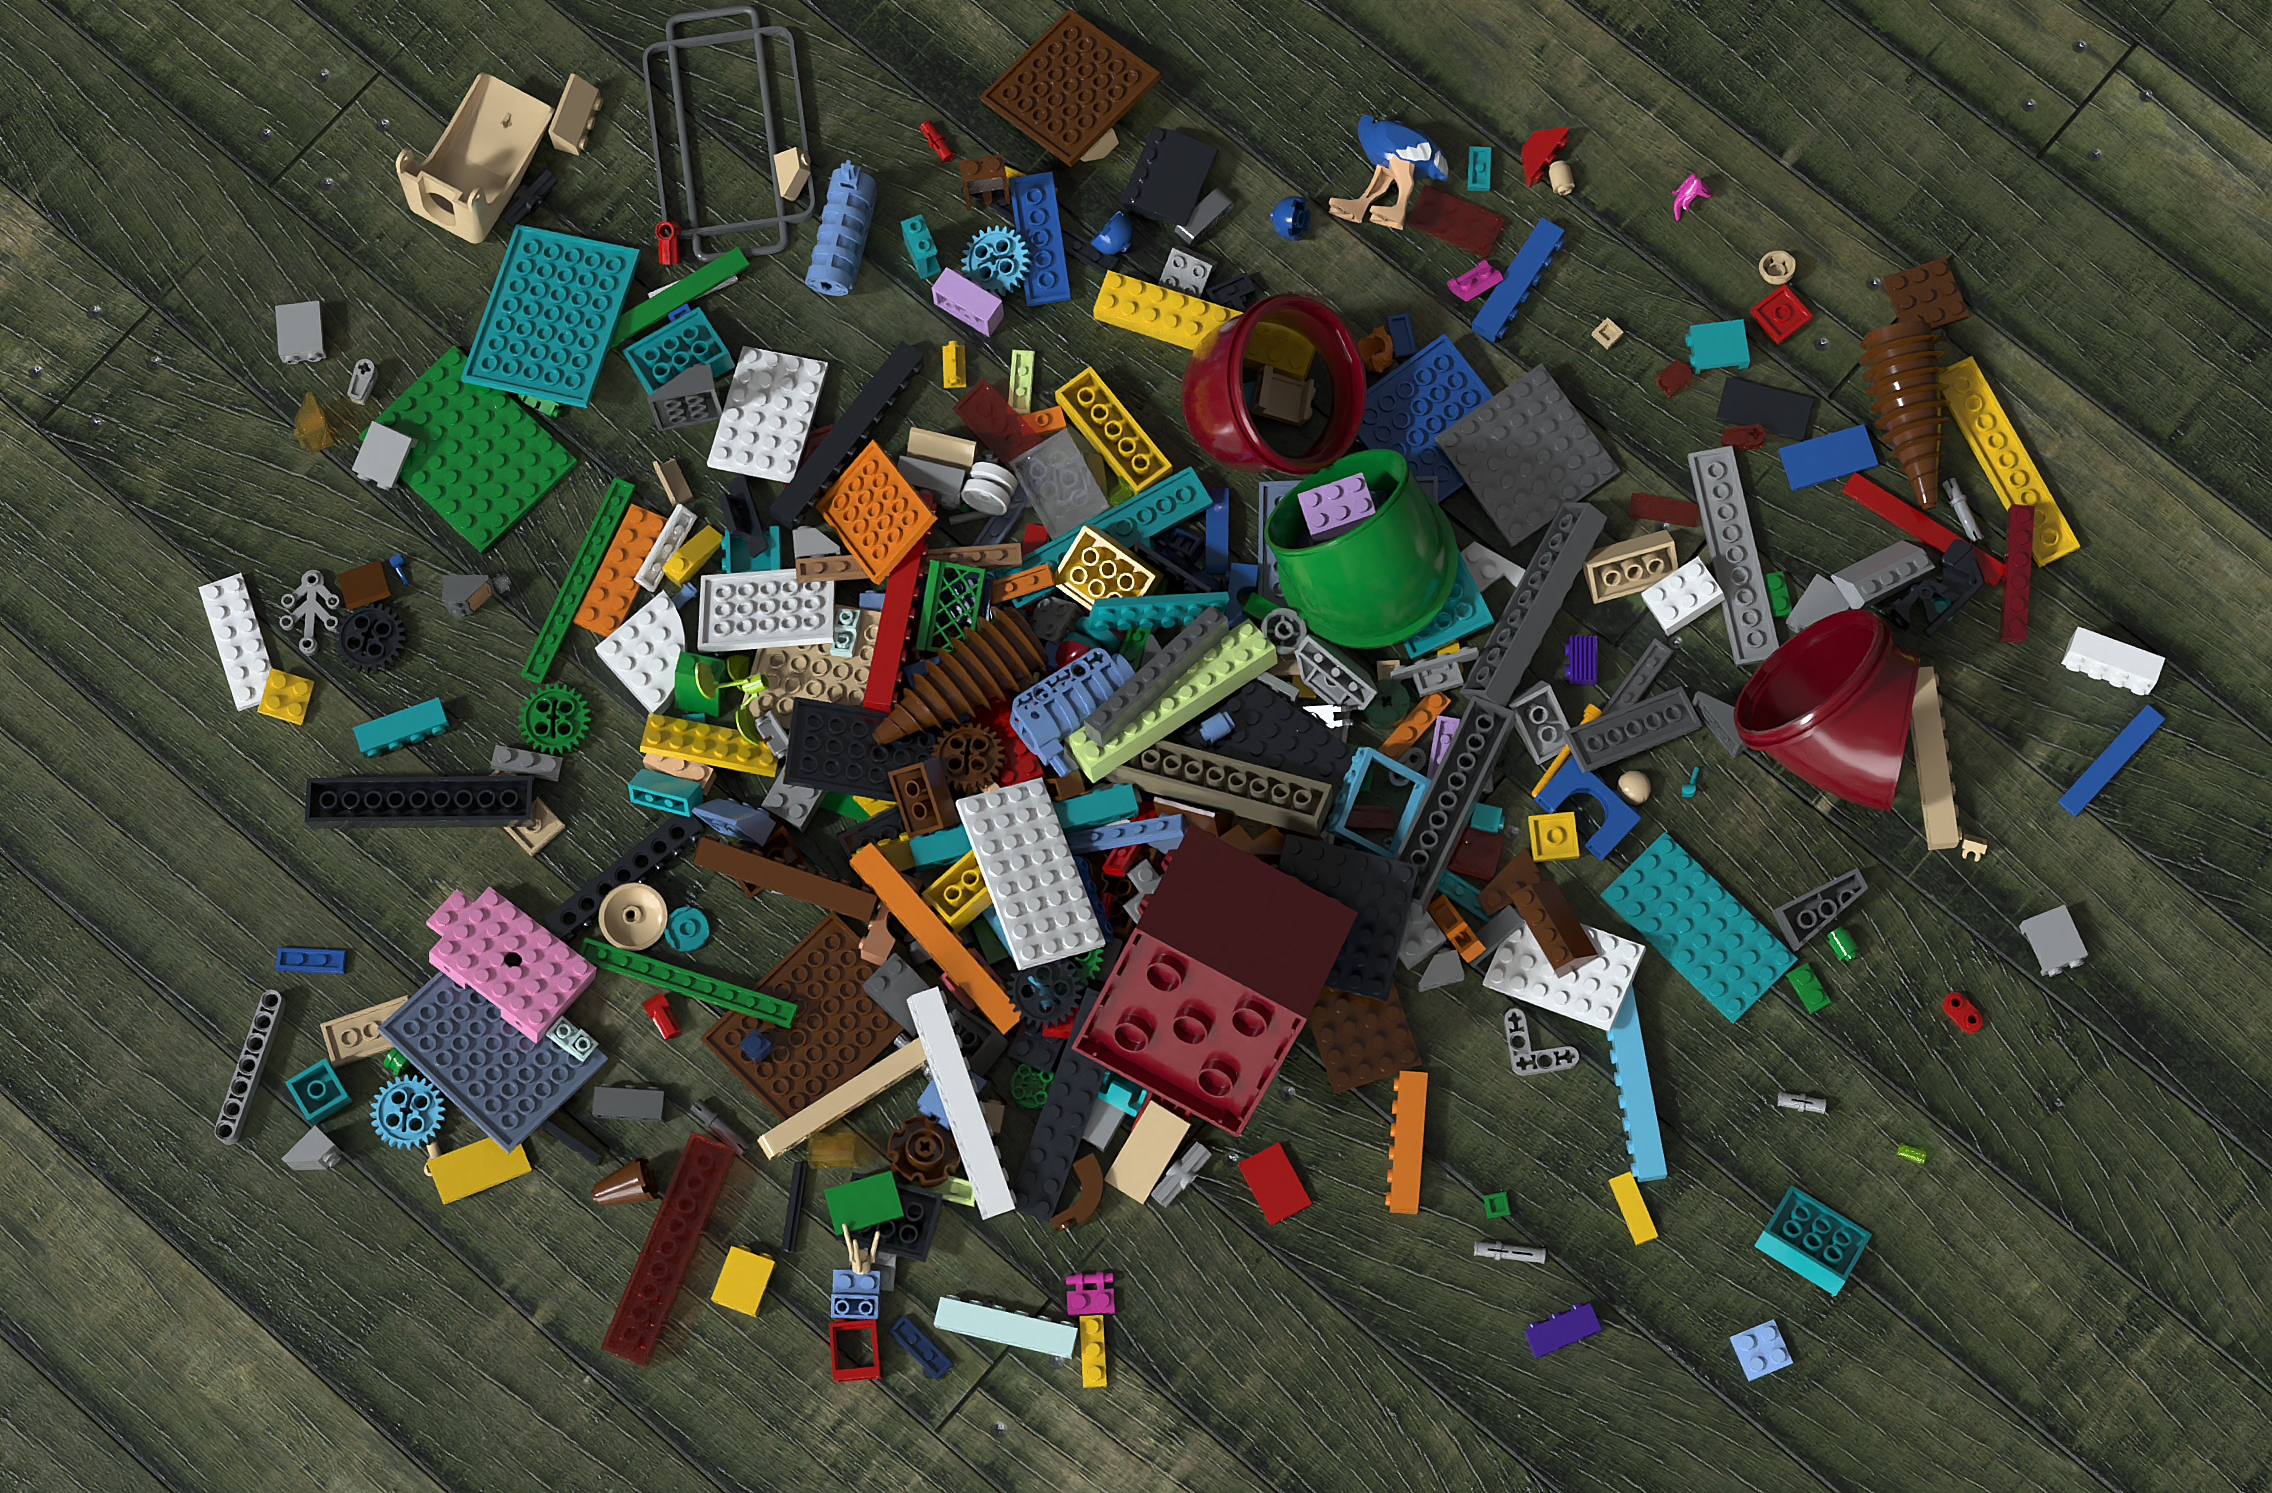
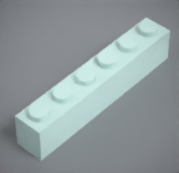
M947 1295L946 1298L940 1297L934 1321L935 1328L1072 1359L1078 1335V1328H1074L1073 1323L1061 1321L1060 1324L1051 1322V1318L1038 1316L1037 1319L1030 1318L1026 1312L1015 1310L1013 1314L1005 1312L1006 1308L992 1305L991 1309L983 1307L982 1302L969 1300V1303L960 1301V1297Z

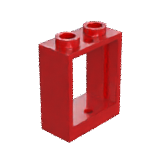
M847 1318L835 1319L834 1323H830L829 1334L834 1383L882 1379L876 1319H858V1321L848 1322ZM871 1329L874 1367L840 1370L837 1332Z

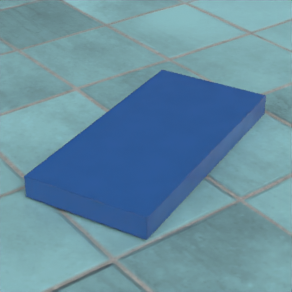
M1864 424L1779 448L1778 450L1792 491L1852 475L1854 472L1859 473L1873 469L1879 465Z

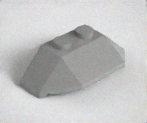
M1308 634L1295 651L1302 682L1328 704H1336V706L1352 705L1353 710H1364L1378 693L1369 673L1334 644Z

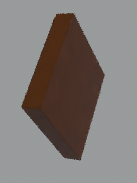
M380 560L338 574L348 610L391 596Z

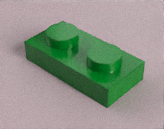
M1783 571L1762 575L1772 619L1788 617L1792 612V607Z
M1808 963L1803 964L1786 975L1810 1015L1831 1003Z

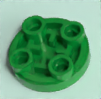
M1021 1064L1010 1080V1090L1014 1100L1027 1109L1042 1108L1052 1085L1054 1074L1051 1071L1049 1075Z

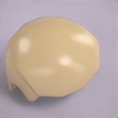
M1628 771L1619 778L1617 792L1621 795L1623 802L1629 805H1639L1648 799L1651 792V783L1644 773Z

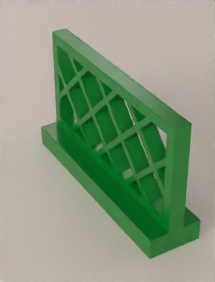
M939 559L931 560L916 649L937 652V649L940 647L932 646L934 636L941 632L948 642L941 649L950 652V649H945L949 645L951 646V643L944 629L954 623L961 633L956 638L959 639L963 636L965 639L964 632L957 620L966 614L972 621L970 628L976 631L986 569ZM946 567L954 568L959 575L958 578L950 583L944 576ZM959 569L966 570V572L962 574ZM971 571L980 573L979 581L973 587L970 586L964 577ZM962 579L968 590L958 596L951 585ZM949 588L956 599L945 605L941 599V592ZM971 592L975 598V605L967 609L960 598ZM958 601L965 612L954 618L948 607ZM945 610L952 621L941 627L937 621V616Z

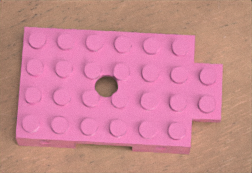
M490 886L475 902L456 889L427 920V926L442 936L429 951V962L464 989L470 985L501 1009V1017L536 1044L596 977V967ZM509 953H517L521 956L522 963L518 967L513 966L510 968L504 963L505 956Z

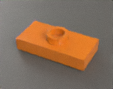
M1061 405L1018 416L1023 439L1066 428Z

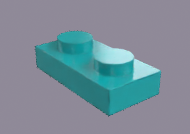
M1469 146L1467 191L1489 192L1491 147Z

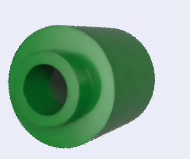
M1840 926L1827 935L1829 944L1840 960L1846 959L1848 962L1858 955L1857 950L1860 947L1848 929L1845 930L1843 926Z

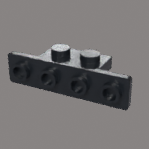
M740 474L727 484L730 494L723 493L718 499L730 535L745 539L750 557L756 558L769 548V544L746 474Z

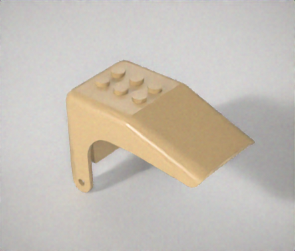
M480 73L445 132L423 163L416 166L412 151L408 148H404L400 152L396 160V169L410 209L414 213L470 243H481L518 188L555 109L489 73Z

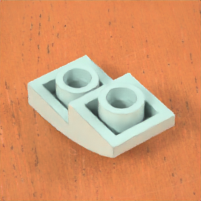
M838 609L834 623V643H832L830 648L832 656L854 657L861 621L860 610Z
M563 1016L546 1033L555 1043L581 1061H584L598 1045L582 1029L578 1030Z

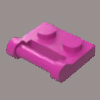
M1482 260L1478 263L1477 267L1456 279L1452 278L1447 281V285L1452 293L1467 302L1502 281L1503 277L1486 260Z

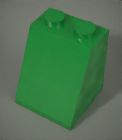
M680 651L675 669V708L698 714L705 713L707 716L719 718L727 687L715 689V698L708 699L704 697L696 683L695 665L698 662L708 664L711 668V674L714 675V683L722 684L728 683L730 679L725 661Z

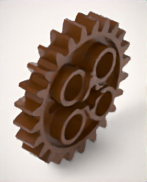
M969 722L968 727H964L963 723H960V729H956L952 725L951 733L944 730L945 738L937 737L939 745H933L935 752L931 753V757H939L948 788L954 785L955 792H958L963 787L964 792L967 793L968 789L972 787L975 793L979 785L982 789H985V782L992 785V776L995 778L1000 777L997 770H1004L1002 763L1006 762L1005 755H1003L1005 749L1002 746V740L997 739L996 732L990 734V727L982 730L981 723L976 728H973L972 722ZM968 740H971V755L969 756V774L965 775L967 769L965 760H967L968 758L967 744ZM956 745H963V746H962L961 748H959V749H954V748H953V747L956 746ZM980 745L985 746L981 750L976 749ZM955 765L961 766L956 770L951 769ZM977 766H983L981 770H974Z

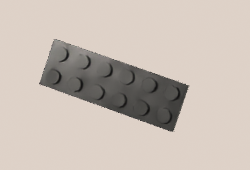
M1680 686L1566 730L1562 735L1582 774L1700 729L1702 724L1685 691Z

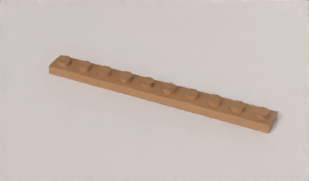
M1011 543L928 549L927 558H922L921 563L924 566V574L929 573L932 559L986 570L1022 567L1021 544ZM853 555L795 559L797 583L870 578ZM946 567L945 573L956 572V570L954 568Z

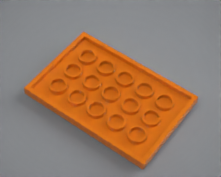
M874 440L869 443L815 506L866 574L877 585L885 579L938 519L880 444Z

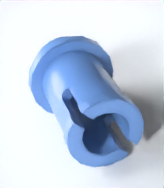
M689 582L686 585L683 584V588L671 599L678 610L692 597L695 598V594L698 592Z

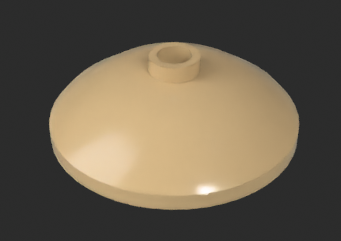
M631 882L617 886L607 894L599 910V925L605 938L617 948L627 951L642 950L654 944L661 937L667 923V908L663 898L656 890L643 883ZM632 910L634 913L633 916L627 918V912Z

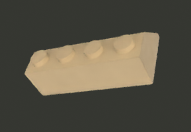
M1667 530L1591 550L1583 562L1584 575L1594 604L1649 589L1679 569L1674 540Z

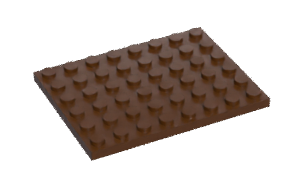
M833 911L750 989L798 1005L799 1008L791 1029L729 1010L700 1038L712 1053L782 1123L861 1074L905 1031L897 1021L864 991L862 985L881 966L861 958V949H859L861 939ZM755 1028L774 1048L759 1065H756L739 1046V1043Z

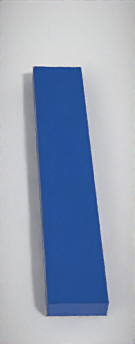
M2147 704L2061 797L2058 803L2076 817L2162 724L2165 718Z

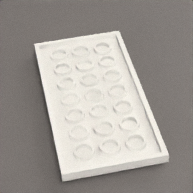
M1042 777L956 801L955 804L1018 970L1104 947L1106 944Z

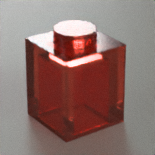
M1677 359L1657 374L1655 382L1671 398L1690 383L1692 372L1686 363L1682 364Z

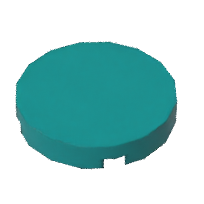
M682 907L676 909L668 916L664 933L666 940L672 948L680 952L690 953L699 950L705 945L710 935V925L702 911L691 907Z

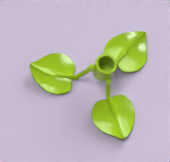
M733 655L727 659L726 663L728 673L734 679V682L716 684L708 664L698 662L695 665V678L698 689L704 697L708 699L715 698V689L737 686L739 690L752 695L741 705V709L736 711V723L739 732L746 740L754 745H760L754 717L750 709L746 707L752 700L759 697L758 692L769 689L770 683L767 675L764 672L749 676L748 664L750 658L742 655Z

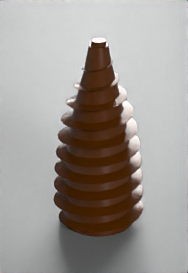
M1911 321L1887 325L1868 332L1860 343V348L1867 352L1859 358L1858 362L1862 366L1870 367L1862 374V379L1866 382L1874 383L1866 390V395L1878 399L1871 405L1870 410L1873 413L1883 415L1875 422L1877 428L1888 430V433L1881 438V441L1884 444L1894 446L1895 449L1890 452L1889 457L1901 461L1902 466L1899 468V471L1907 474L1910 481L1909 485L1914 490L1919 506L1923 510L1935 509L1938 503V472L1942 471L1939 470L1940 457L1947 454L1940 451L1941 441L1950 437L1941 433V426L1951 420V418L1941 416V409L1951 402L1940 399V393L1949 388L1950 385L1939 383V376L1947 372L1948 369L1937 366V360L1946 353L1935 350L1934 344L1941 341L1943 336L1932 334L1931 324L1928 322Z
M1011 606L1004 611L991 607L992 620L988 621L981 616L977 617V631L964 627L965 640L963 642L955 637H951L952 650L950 652L938 648L939 662L935 664L926 660L925 667L927 673L924 677L914 673L915 686L912 690L903 689L904 699L899 704H894V710L887 718H884V721L872 734L875 741L879 745H885L920 730L925 733V728L937 725L943 730L942 721L949 719L960 725L959 714L967 712L976 718L974 707L982 704L991 710L989 699L996 696L1006 702L1004 691L1009 688L1020 693L1018 682L1026 679L1035 684L1033 673L1039 669L1047 672L1046 664L1049 663V659L1038 637L1021 614Z

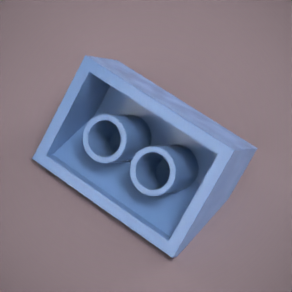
M717 798L695 806L691 810L718 832L762 847L776 822L769 818L770 814L761 808L755 810L746 803H743L741 806L730 798L727 801Z

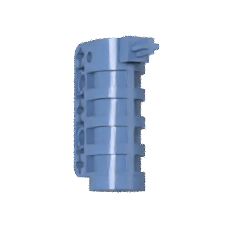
M847 160L846 164L842 163L841 168L835 169L832 173L827 193L828 202L822 212L823 222L818 228L817 245L813 248L811 256L812 265L808 268L805 280L806 285L811 289L833 296L846 295L849 289H854L877 199L875 180L868 174L861 172V167L852 165L850 160Z
M1092 649L1018 695L1013 701L1010 724L1026 747L1033 754L1038 755L1045 766L1051 763L1059 776L1065 777L1072 769L1062 757L1064 748L1059 742L1085 725L1084 720L1125 684L1135 672L1120 654L1115 653L1109 656L1104 649ZM1094 656L1097 658L1102 657V662L1094 661ZM1077 666H1081L1082 668H1080L1079 671L1076 674H1074L1073 669ZM1045 690L1041 692L1038 696L1035 695L1036 691Z

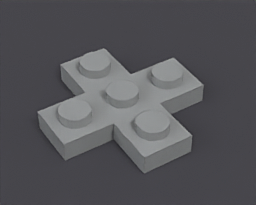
M1147 859L1140 862L1127 873L1139 890V893L1124 904L1123 907L1136 924L1141 918L1137 908L1145 894L1154 893L1163 874L1158 876Z

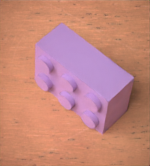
M946 267L932 287L934 304L988 337L992 335L1004 317L1000 296L992 291L988 293L974 280L970 282L956 269L952 271Z
M1363 473L1297 494L1314 544L1350 531L1376 512Z

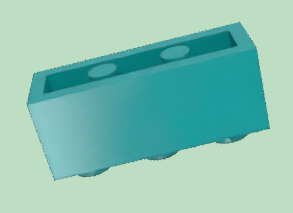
M641 769L628 783L631 802L690 817L693 814L692 808L703 802L701 783Z

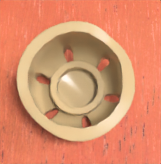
M1785 251L1769 252L1759 263L1760 274L1770 284H1785L1793 277L1795 259Z

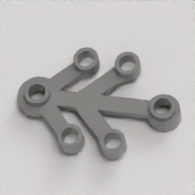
M317 570L307 571L302 576V585L293 593L285 594L281 598L283 606L291 609L296 605V601L307 593V600L290 615L282 616L280 619L281 627L284 630H291L294 624L306 614L304 638L299 642V648L306 656L316 654L319 648L317 641L314 639L315 613L324 622L329 631H335V626L339 625L337 618L330 616L316 601L318 592L326 600V604L330 609L335 610L341 604L338 596L331 594L324 587V577ZM310 578H316L314 583H309ZM286 599H292L290 604H285ZM332 599L337 600L335 605H330ZM285 620H291L288 626L283 625ZM331 620L335 621V625L332 627L328 626ZM308 641L311 642V646H310V647H308V648H305V647H304V644H305L306 642H308Z

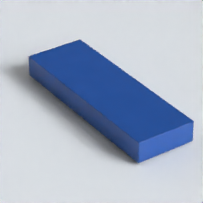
M278 947L275 970L345 974L347 951Z

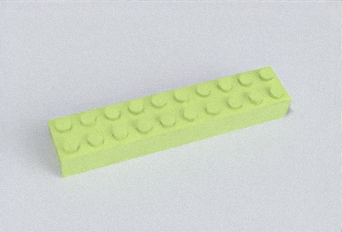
M1247 619L1230 630L1227 636H1224L1216 646L1211 648L1198 662L1189 668L1182 677L1177 679L1171 687L1129 723L1105 747L1102 748L1086 736L1084 725L1064 738L1067 754L1085 775L1095 783L1115 770L1116 767L1124 764L1277 664L1276 647L1268 639H1265L1263 633L1250 619Z

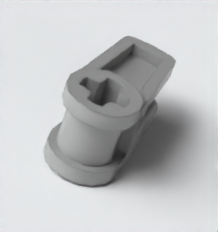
M361 359L356 363L347 392L350 400L360 405L366 404L379 375L378 370L369 359Z

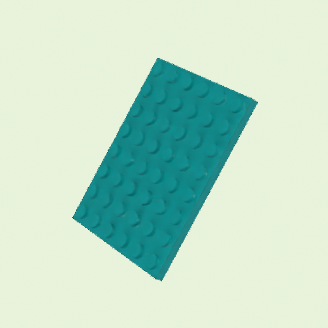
M516 224L461 376L462 381L588 409L641 257L640 250Z

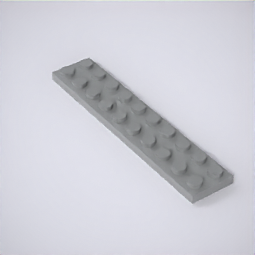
M1732 446L1689 453L1687 456L1715 579L1725 597L1721 605L1735 666L1739 667L1764 662L1779 648L1733 448Z

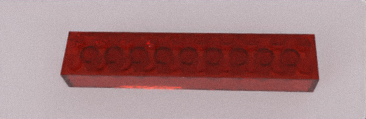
M691 1132L600 1347L604 1353L645 1369L648 1368L736 1158L737 1151L735 1148Z

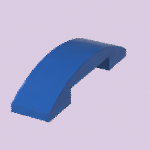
M1207 488L1206 491L1213 501V506L1206 509V573L1226 575V570H1228L1229 488Z

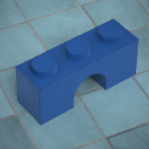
M1231 563V570H1226L1225 583H1229L1228 591L1224 592H1228L1229 602L1224 615L1228 618L1229 631L1247 619H1250L1253 623L1252 618L1241 613L1244 607L1238 603L1237 599L1243 593H1256L1258 565Z

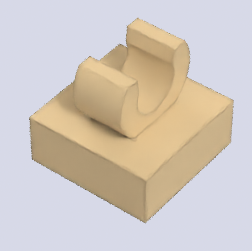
M1964 833L1962 848H1964L1962 851L1963 858L1966 859L1967 853L1973 851L1976 854L1974 861L1977 862L1980 859V853L1985 854L1987 839Z

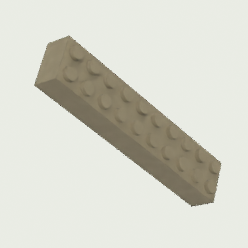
M1163 740L1157 741L1102 777V780L1117 784H1132V788L1316 837L1320 833L1333 801L1331 784Z

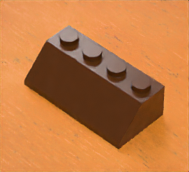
M1554 880L1529 884L1510 895L1558 979L1599 956Z

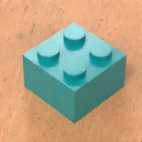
M326 1058L285 1082L306 1119L313 1126L353 1102L333 1066Z

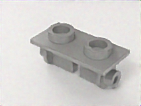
M770 710L764 717H759L754 721L756 723L755 727L763 739L769 736L772 737V740L766 744L774 756L781 759L787 754L789 735L781 727L779 718Z

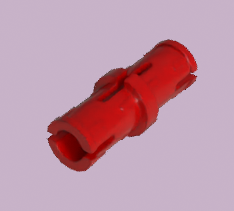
M931 120L923 122L919 129L928 139L929 146L935 149L943 163L950 161L955 154L946 144L943 134H939Z

